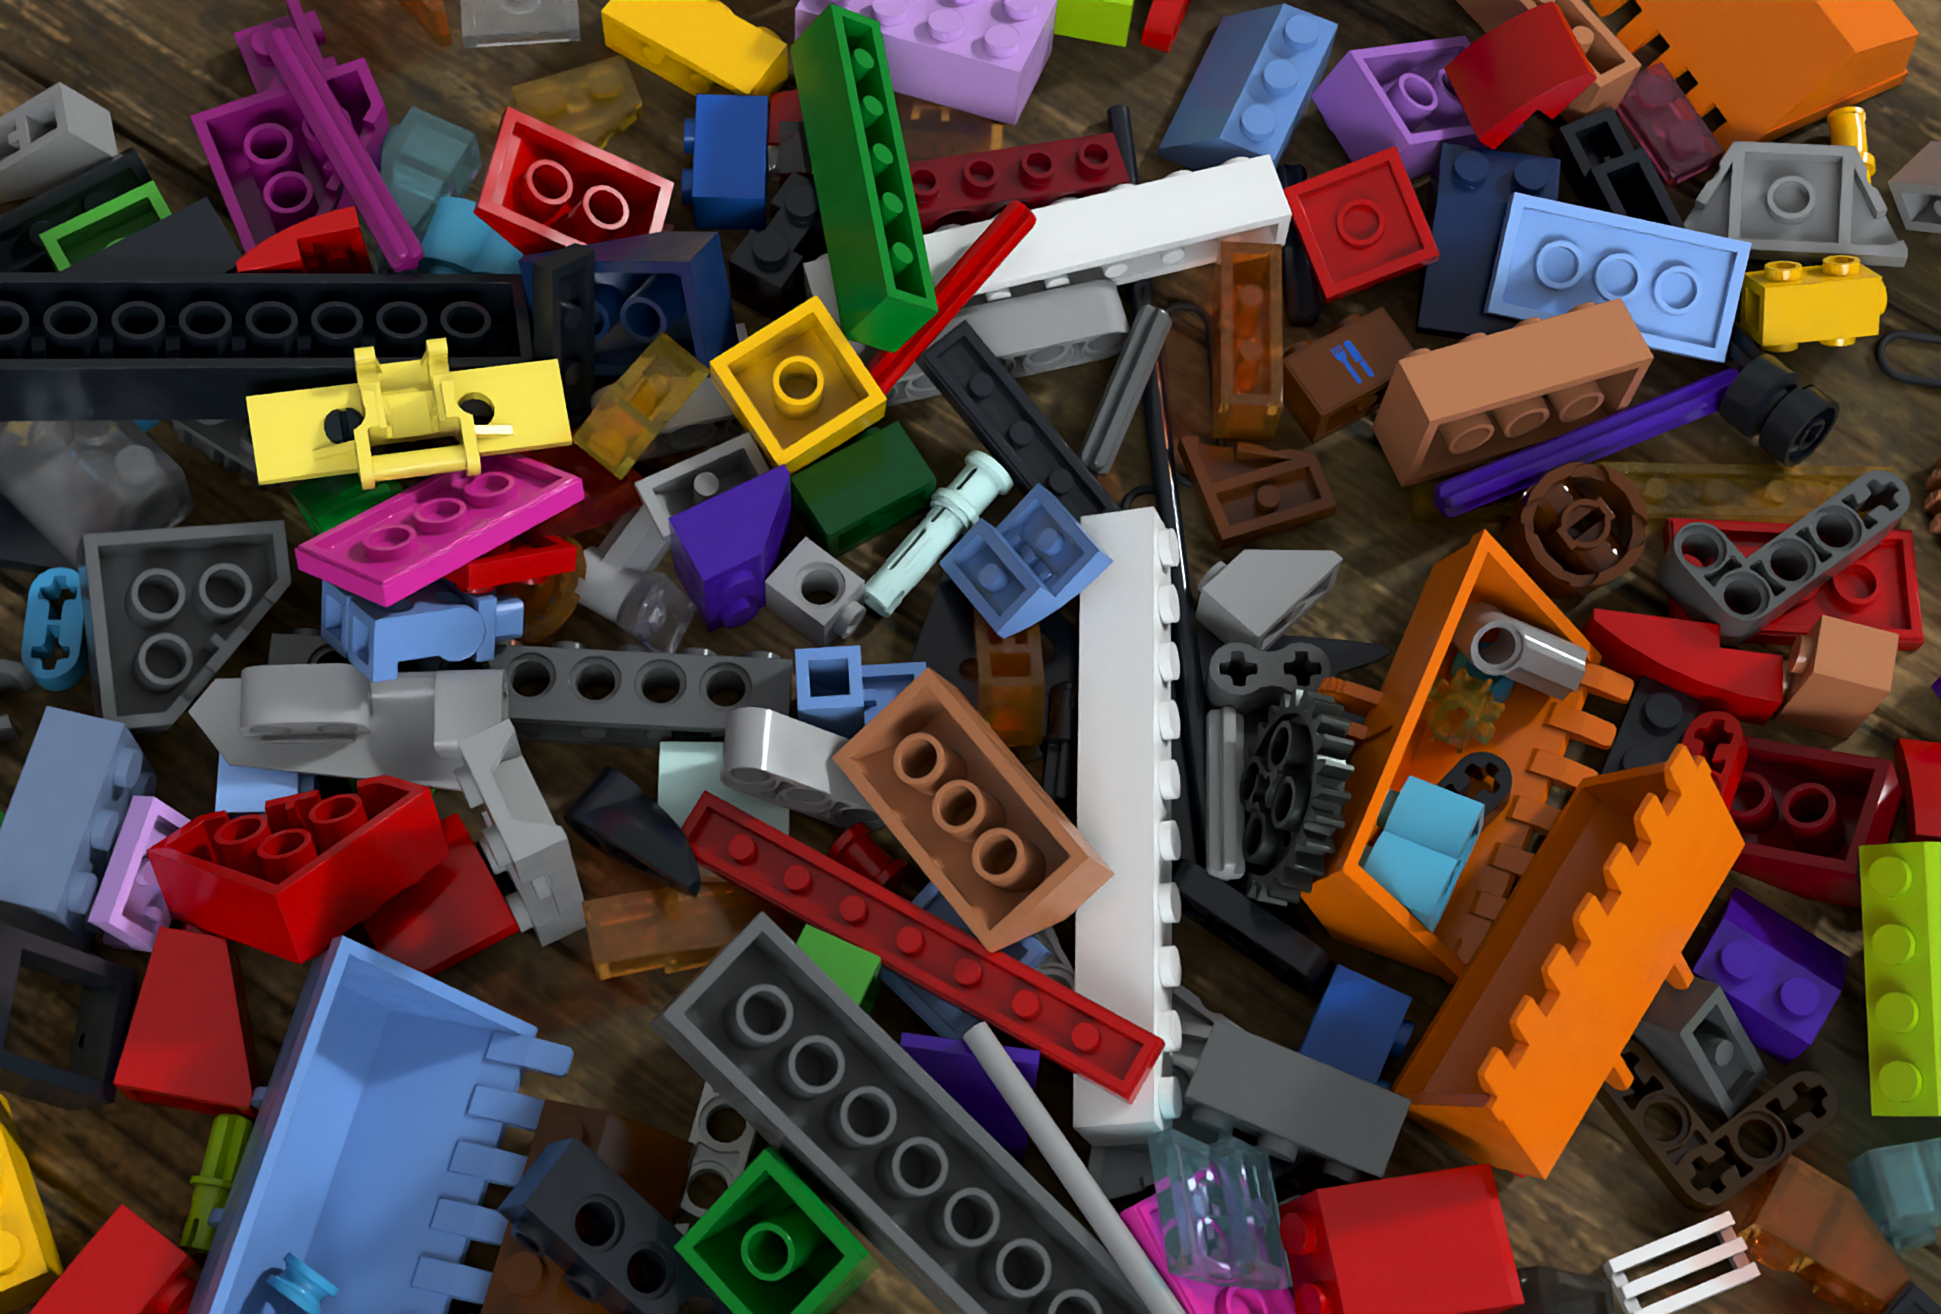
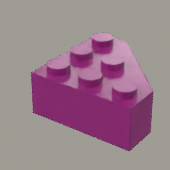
M362 57L321 71L377 170L380 172L395 143L385 104L365 58ZM286 84L190 116L244 254L267 238L292 225L330 211L355 206Z

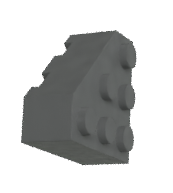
M284 520L82 535L76 552L95 717L125 723L133 737L166 733L292 583Z

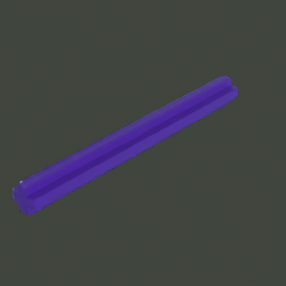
M1732 368L1723 370L1440 482L1435 486V494L1432 496L1434 506L1439 509L1443 517L1452 518L1536 484L1546 473L1567 463L1584 462L1583 464H1587L1717 412L1727 389L1739 373L1736 369Z

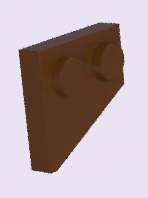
M1186 435L1179 439L1178 452L1219 550L1335 515L1338 504L1315 452L1289 448L1273 451L1265 448L1263 445L1237 442L1236 448L1199 444L1200 436Z

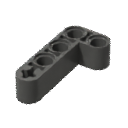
M1885 470L1867 472L1747 558L1714 525L1705 522L1689 523L1676 533L1660 558L1657 567L1658 579L1663 588L1693 621L1720 624V644L1725 646L1738 645L1752 637L1881 543L1909 508L1911 500L1909 489L1904 481L1894 473ZM1872 509L1863 520L1857 513L1858 511L1865 512ZM1818 535L1827 537L1836 547L1825 544ZM1683 554L1694 556L1702 563L1703 567L1690 564ZM1772 568L1784 571L1791 581L1781 579L1774 573ZM1725 601L1737 603L1742 607L1745 614L1742 615L1732 611Z

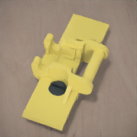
M446 338L426 340V351L420 360L387 364L379 363L375 356L374 346L354 348L357 383L246 396L259 485L358 473L362 490L375 489V482L465 470L467 477L481 475L480 457L572 445L558 359L449 372ZM478 399L486 402L492 408L494 416L487 425H474L473 415L464 412L459 406L467 400ZM453 436L459 441V445L371 456L372 447L377 445L415 442Z

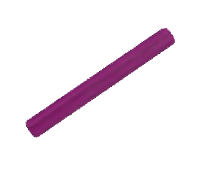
M279 27L274 28L270 31L271 37L265 41V49L388 264L396 272L406 269L409 271L414 270L419 266L418 262L424 257L425 253L415 233L297 30L292 27L282 30Z

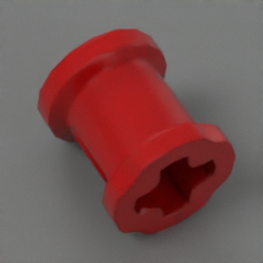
M860 821L847 829L836 840L826 856L894 892L906 878L911 865L902 858L898 860L893 859L869 836L871 828L865 822Z

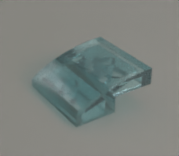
M1173 1128L1147 1136L1169 1273L1203 1283L1236 1288L1282 1290L1293 1286L1287 1252L1284 1250L1279 1231L1281 1219L1268 1153L1233 1136L1209 1145Z

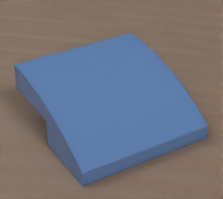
M1037 483L996 528L983 518H980L939 564L993 630L1005 639L1025 630L1061 608L1092 583L1113 560L1049 490L1040 483Z

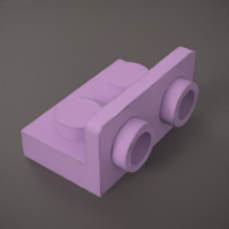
M133 795L88 919L90 923L105 931L102 939L103 943L113 949L152 952L159 926L169 928L172 921L146 850L191 820L153 796Z

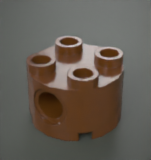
M1584 462L1567 463L1546 473L1536 484L1530 486L1513 505L1510 517L1503 529L1504 538L1508 544V552L1536 585L1549 596L1557 599L1569 596H1585L1626 574L1641 557L1646 543L1643 540L1645 537V526L1648 525L1647 508L1636 486L1616 469L1602 464L1597 467L1592 464H1583Z

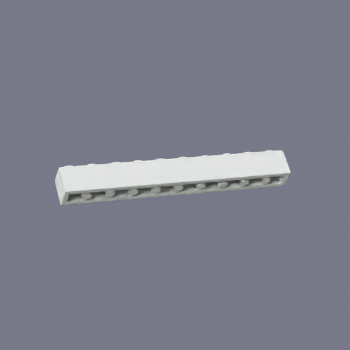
M1152 506L1081 516V526L1108 554L1113 562L1080 592L1077 830L1115 875L1076 910L1075 992L1162 1038L1166 1044L1132 1105L1074 1074L1073 1128L1092 1147L1173 1142L1172 1119L1180 1118L1182 1112L1180 1084L1178 1078L1172 1076V1052L1180 1051L1182 1043L1180 1019L1177 1011L1172 1010V987L1179 986L1181 983L1180 956L1175 945L1172 946V923H1178L1181 918L1180 894L1176 883L1172 882V860H1179L1181 840L1175 820H1172L1171 799H1178L1181 790L1179 769L1174 759L1171 760V739H1178L1180 736L1179 711L1176 702L1171 700V681L1178 680L1180 676L1178 650L1175 643L1171 642V623L1178 622L1180 617L1178 594L1175 586L1171 584V567L1178 566L1180 555L1178 539L1174 529H1167L1156 509Z

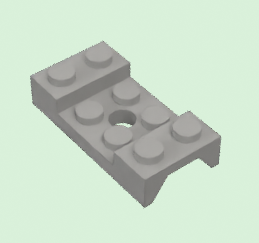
M508 718L457 741L465 765L453 770L470 809L481 804L486 809L482 813L486 829L482 830L484 837L478 841L494 876L506 871L513 884L515 892L505 896V899L521 933L533 928L541 946L544 947L591 925L568 838L562 826L556 825L522 756L517 735L510 719Z

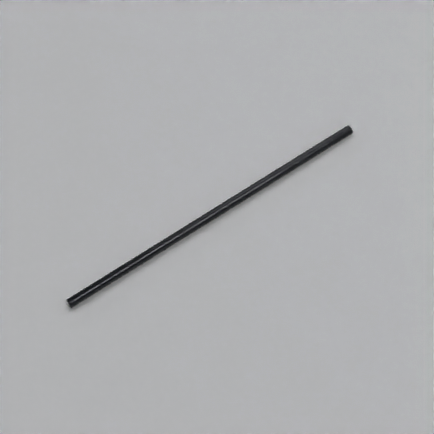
M1114 105L1107 110L1109 133H1114L1130 184L1139 185L1130 109L1126 105ZM1151 278L1128 283L1133 322L1142 306L1151 305L1155 307ZM1160 352L1142 394L1156 511L1167 529H1174L1179 544L1178 566L1171 567V584L1175 586L1178 594L1180 617L1178 622L1171 623V633L1180 661V676L1177 681L1200 866L1206 869L1207 707Z

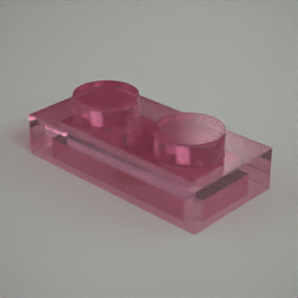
M1660 62L1636 74L1616 110L1641 146L1644 147L1646 153L1668 185L1672 187L1720 163L1725 151L1664 64Z

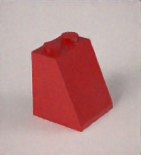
M1477 1164L1321 1188L1276 1207L1281 1245L1285 1250L1294 1292L1296 1314H1497L1525 1304L1491 1164Z

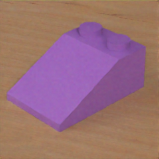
M1466 36L1349 50L1311 95L1312 100L1324 117L1325 124L1335 134L1352 162L1396 146L1410 181L1433 171L1442 143L1477 148L1488 147L1478 140L1444 69L1458 54L1471 45ZM1520 125L1510 136L1517 134L1524 125Z

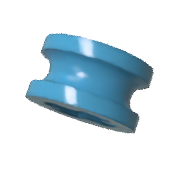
M288 1252L283 1258L286 1263L285 1270L279 1275L271 1274L266 1282L307 1313L322 1314L323 1312L320 1308L321 1301L327 1296L335 1297L340 1290Z

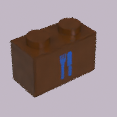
M1383 307L1363 317L1359 313H1355L1341 320L1332 329L1331 333L1313 343L1310 340H1303L1290 347L1280 358L1273 390L1310 442L1314 444L1378 410L1398 360H1401L1405 355L1415 350Z

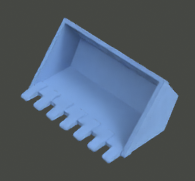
M343 935L333 938L329 949L311 963L268 1087H257L253 1093L250 1104L255 1109H259L225 1207L212 1208L207 1225L212 1229H216V1233L187 1314H309L266 1282L271 1274L279 1275L285 1270L286 1263L283 1258L288 1252L340 1290L335 1297L327 1296L321 1301L320 1308L323 1312L322 1314H448L452 1299L483 1305L492 1272L463 1264L471 1240L501 1246L508 1220L497 1210L482 1207L489 1183L514 1188L521 1180L527 1156L500 1149L507 1126L533 1132L537 1128L545 1100L518 1093L524 1072L529 1071L559 1078L566 1077L574 1056L571 1047L536 1038L537 1027Z

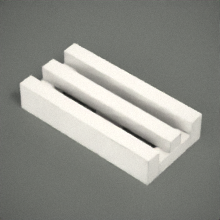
M1730 1211L1605 1262L1602 1265L1603 1270L1624 1314H1671L1761 1275L1755 1262L1750 1263L1744 1252L1748 1247L1743 1237L1737 1238L1732 1228L1735 1221ZM1714 1234L1717 1235L1721 1243L1719 1246L1632 1282H1628L1624 1271ZM1727 1258L1729 1259L1733 1271L1641 1309L1636 1296Z

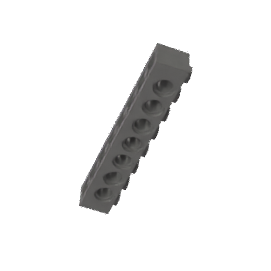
M300 628L294 630L292 634L272 633L267 665L351 664L348 662V658H344L321 638V630ZM508 639L495 641L494 660L475 662L469 657L458 662L447 661L440 656H432L398 662V672L505 669L508 682V718L515 729L518 742L660 748V741L724 742L727 715L735 709L758 707L772 710L788 717L792 715L793 659H781L779 655L768 651H750L745 653L743 657L718 656L711 650L697 647L682 649L678 654L652 652L651 649L645 646L635 644L620 645L614 650L588 649L585 645L572 641H559L552 643L550 647L524 646L517 640ZM539 680L548 684L546 690L537 696L526 697L517 693L520 687L529 681ZM594 684H607L613 688L607 697L600 700H590L582 696L583 692ZM658 687H670L678 692L674 699L666 703H654L646 698L652 690ZM723 690H733L743 696L738 703L727 707L716 705L711 701V698L716 693Z

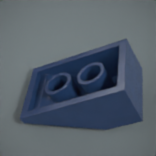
M1442 143L1429 179L1426 221L1440 257L1439 261L1421 267L1415 333L1463 339L1475 333L1490 335L1508 330L1521 322L1483 313L1510 194L1514 192L1558 201L1561 159Z
M661 231L583 245L595 250L594 375L711 378L709 362L739 343L719 232ZM559 250L525 255L518 260L532 325L533 263Z

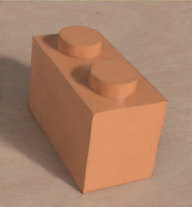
M1822 615L1807 635L1799 634L1796 637L1790 656L1787 660H1783V703L1775 711L1774 720L1849 739L1891 692L1899 634Z

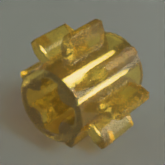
M1464 667L1458 670L1452 678L1451 684L1444 678L1437 676L1429 692V696L1432 699L1426 701L1419 716L1423 719H1429V726L1433 732L1430 740L1432 742L1441 740L1444 743L1455 745L1457 753H1463L1471 742L1472 737L1479 743L1486 745L1496 732L1491 722L1496 721L1505 709V704L1494 702L1490 689L1493 680L1489 678L1482 681L1468 676V672ZM1461 707L1466 712L1462 714L1457 710V708Z

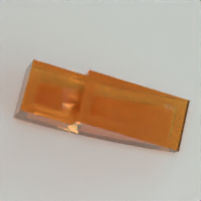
M730 882L701 884L695 898L667 887L582 901L597 980L664 967L665 974L705 966L746 922L761 911L795 942L788 914Z

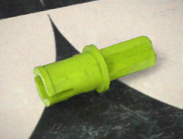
M221 1113L214 1119L200 1176H191L190 1185L194 1186L195 1189L179 1248L208 1255L216 1229L208 1226L207 1222L212 1208L225 1207L254 1126L252 1120L231 1113Z

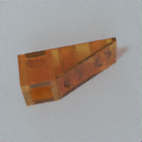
M1792 1154L1770 1169L1736 1233L1737 1238L1742 1236L1745 1243L1751 1246L1750 1253L1759 1262L1777 1271H1792L1813 1284L1811 1290L1818 1298L1839 1309L1848 1310L1852 1308L1860 1314H1877L1906 1280L1915 1283L1853 1191Z

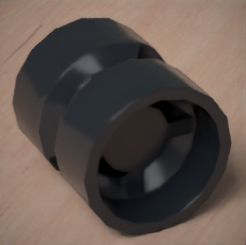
M1764 354L1749 363L1733 380L1720 403L1719 414L1722 419L1746 437L1759 435L1758 442L1763 450L1786 467H1794L1808 458L1821 445L1832 430L1838 418L1840 407L1838 402L1813 384L1800 388V379L1797 372L1772 354Z

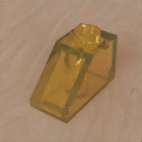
M662 331L603 396L574 435L572 441L622 480L709 376L710 370Z

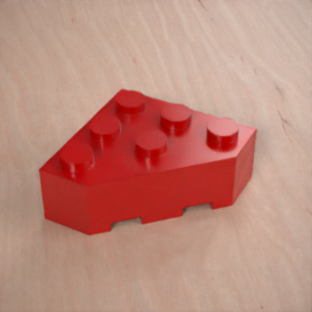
M384 774L358 780V793L339 794L322 800L319 790H312L267 800L264 806L266 813L240 816L229 820L226 810L197 816L146 850L171 918L301 965L306 960L313 959L322 954L333 938L339 937L357 923L366 921L374 916L380 906L406 887L413 886L422 881L427 876L428 871L451 855L430 788Z

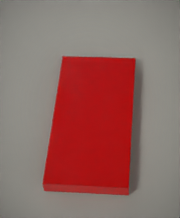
M1668 518L1663 526L1664 552L1676 533L1683 526L1692 522H1705L1714 525L1722 531L1747 558L1793 524ZM1892 529L1881 543L1742 643L1793 645L1799 634L1807 635L1822 615L1897 633L1899 634L1897 650L1917 651L1924 643L1913 531ZM1818 535L1825 544L1836 547L1827 537ZM1683 554L1690 564L1703 567L1702 563L1694 556ZM1772 568L1774 573L1781 579L1791 581L1784 571ZM1667 592L1669 618L1693 621ZM1725 601L1732 611L1742 615L1745 614L1742 607L1737 603Z

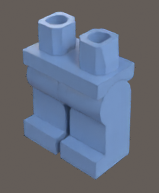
M441 577L385 608L322 580L321 638L344 658H348V662L353 664L372 683L398 679V662L432 656H440L447 661L458 662L469 657L475 662L494 660L495 641L521 638L523 634V601L514 594L497 596L496 587L493 592L488 594H468L457 590L455 583Z

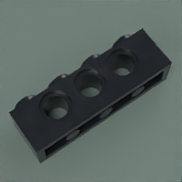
M577 1137L549 1143L497 1209L498 1212L513 1224L510 1233L521 1246L535 1255H547L565 1271L562 1280L571 1291L590 1303H601L612 1314H679L683 1302L688 1304L692 1314H733L674 1248L684 1235ZM580 1209L586 1211L592 1221V1235L587 1244L578 1237L575 1229V1219ZM632 1256L639 1260L643 1269V1280L638 1290L630 1284L627 1277V1266Z

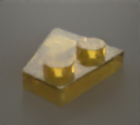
M623 54L511 87L513 100L518 111L600 149L607 145L609 138L613 134L624 131L643 114L642 100Z

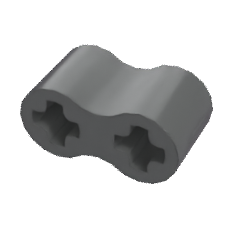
M1234 642L1225 644L1216 650L1210 660L1204 681L1206 705L1210 710L1221 709L1223 706H1232L1236 709L1237 713L1242 714L1244 717L1253 711H1269L1271 705L1279 706L1281 695L1283 693L1292 695L1295 688L1317 693L1322 679H1326V677L1331 675L1329 658L1320 648L1304 642L1292 643L1281 650L1270 652L1258 650L1246 643ZM1231 676L1236 677L1238 686L1233 685ZM1295 676L1299 677V682L1301 686L1297 685V679Z

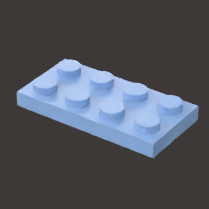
M1514 192L1509 197L1483 313L1518 321L1533 317L1543 320L1565 314L1582 303L1594 302L1597 305L1621 298L1649 349L1714 363H1724L1752 243Z

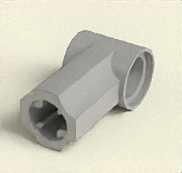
M640 497L634 499L598 548L589 546L578 556L575 571L568 572L564 583L563 592L566 596L617 626L625 624L636 612L646 594L649 576L672 547L671 541L663 542Z
M1478 602L1465 607L1452 637L1458 650L1485 674L1505 676L1562 701L1568 694L1577 690L1586 672L1585 660L1588 652L1583 647L1508 616L1490 603ZM1499 627V636L1494 644L1486 649L1479 650L1478 644L1483 634L1492 628Z

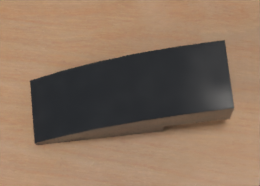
M1612 107L1559 127L1549 147L1555 158L1561 159L1560 168L1584 207L1686 229L1644 147L1634 150Z

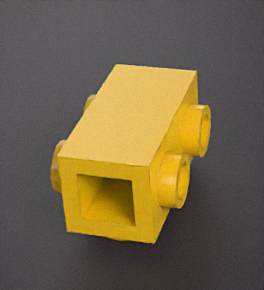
M1828 256L1823 258L1822 265L1805 267L1793 261H1773L1764 265V271L1745 272L1742 284L1740 326L1754 341L1761 345L1762 349L1771 352L1794 351L1798 348V343L1818 341L1827 346H1848L1856 342V337L1879 335L1880 315L1886 309L1887 292L1882 276L1862 265L1860 259L1854 256Z

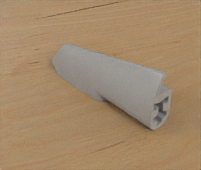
M353 664L258 665L241 670V678L215 679L188 712L231 766L355 780L385 774L429 788L462 791L453 770L465 765L457 741L508 719V682L505 669L398 672V679L372 683Z

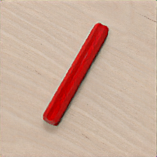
M1018 200L1010 201L934 287L939 312L895 353L880 349L865 367L884 395L889 392L918 356L926 350L1034 227L1037 218L1026 205Z

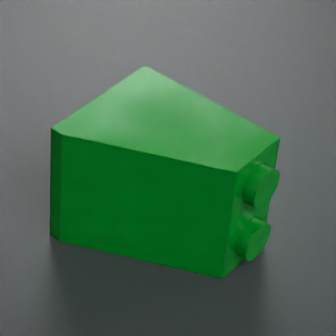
M771 1146L765 1148L674 1246L677 1252L733 1314H833L880 1266L877 1260Z

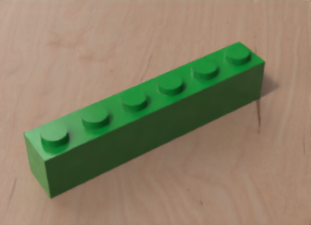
M830 3L791 45L790 51L842 333L846 339L895 353L939 311L880 23L877 20Z

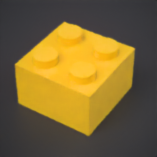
M817 295L709 362L712 383L744 431L750 432L770 470L784 464L790 476H792L885 416L887 398Z

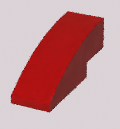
M1594 608L1580 630L1583 636L1602 655L1601 662L1606 666L1631 678L1636 684L1643 675L1701 701L1698 711L1705 713L1709 711H1724L1732 714L1740 722L1764 726L1783 703V656L1720 648V624Z

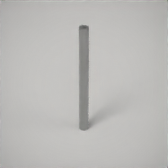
M983 1021L969 1029L962 1038L1150 1313L1186 1314L987 1023Z

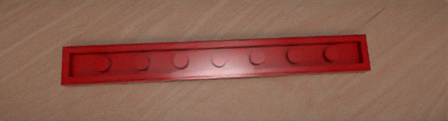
M704 790L681 827L692 848L697 865L798 921L881 957V967L980 1022L985 1021L989 1027L1025 1047L1040 1051V1055L1130 1105L1134 1102L1166 1045L1162 1038L998 950L994 953L987 951L978 938Z

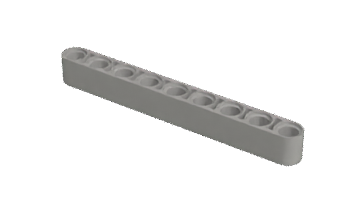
M1100 279L962 308L927 348L962 321L966 320L1015 379L1115 356L1121 353L1130 332V327L1115 283L1110 280ZM848 340L865 366L880 350ZM914 362L885 395L887 398L886 407L942 394L916 362ZM641 377L605 386L596 391L590 400L603 456L612 463H631L723 443L746 433L712 383L711 378Z

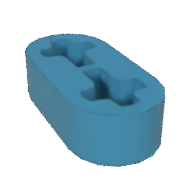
M65 567L51 568L39 574L32 582L28 593L21 660L24 667L33 675L37 685L46 690L60 691L74 686L84 676L88 665L79 573ZM69 589L75 599L64 601L61 620H58L57 612L49 600L59 599L61 590ZM55 638H59V645L68 658L58 659L55 669L48 670L41 659L52 657Z

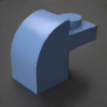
M860 645L795 649L799 721L851 739L926 669V662L861 665Z

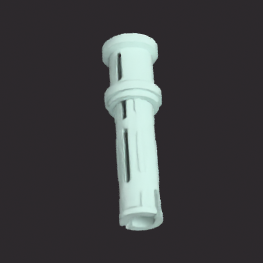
M971 450L964 459L965 468L947 488L940 487L933 493L930 502L931 510L925 515L926 517L895 549L875 575L873 574L866 582L864 602L873 611L889 618L902 602V599L938 561L950 544L960 534L965 535L976 524L979 516L998 494L1006 495L1012 489L1013 481L1010 475L991 456L979 450Z

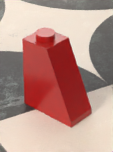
M187 923L183 924L182 930L159 926L113 1082L128 1100L218 1116L221 1113H231L244 1116L255 1123L259 1109H255L250 1103L255 1088L261 1087L240 959L228 940L223 936Z

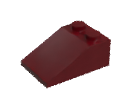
M1719 735L1715 743H1704L1710 755L1709 767L1715 771L1712 758L1718 744H1729L1726 735ZM1746 736L1749 744L1748 758L1729 812L1745 842V846L1730 870L1805 899L1862 909L1859 846L1890 844L1904 800L1892 760Z

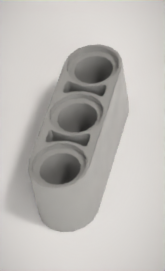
M738 708L727 715L720 780L724 785L844 829H849L860 821L865 822L871 828V832L887 827L832 759V756L850 739L765 708Z

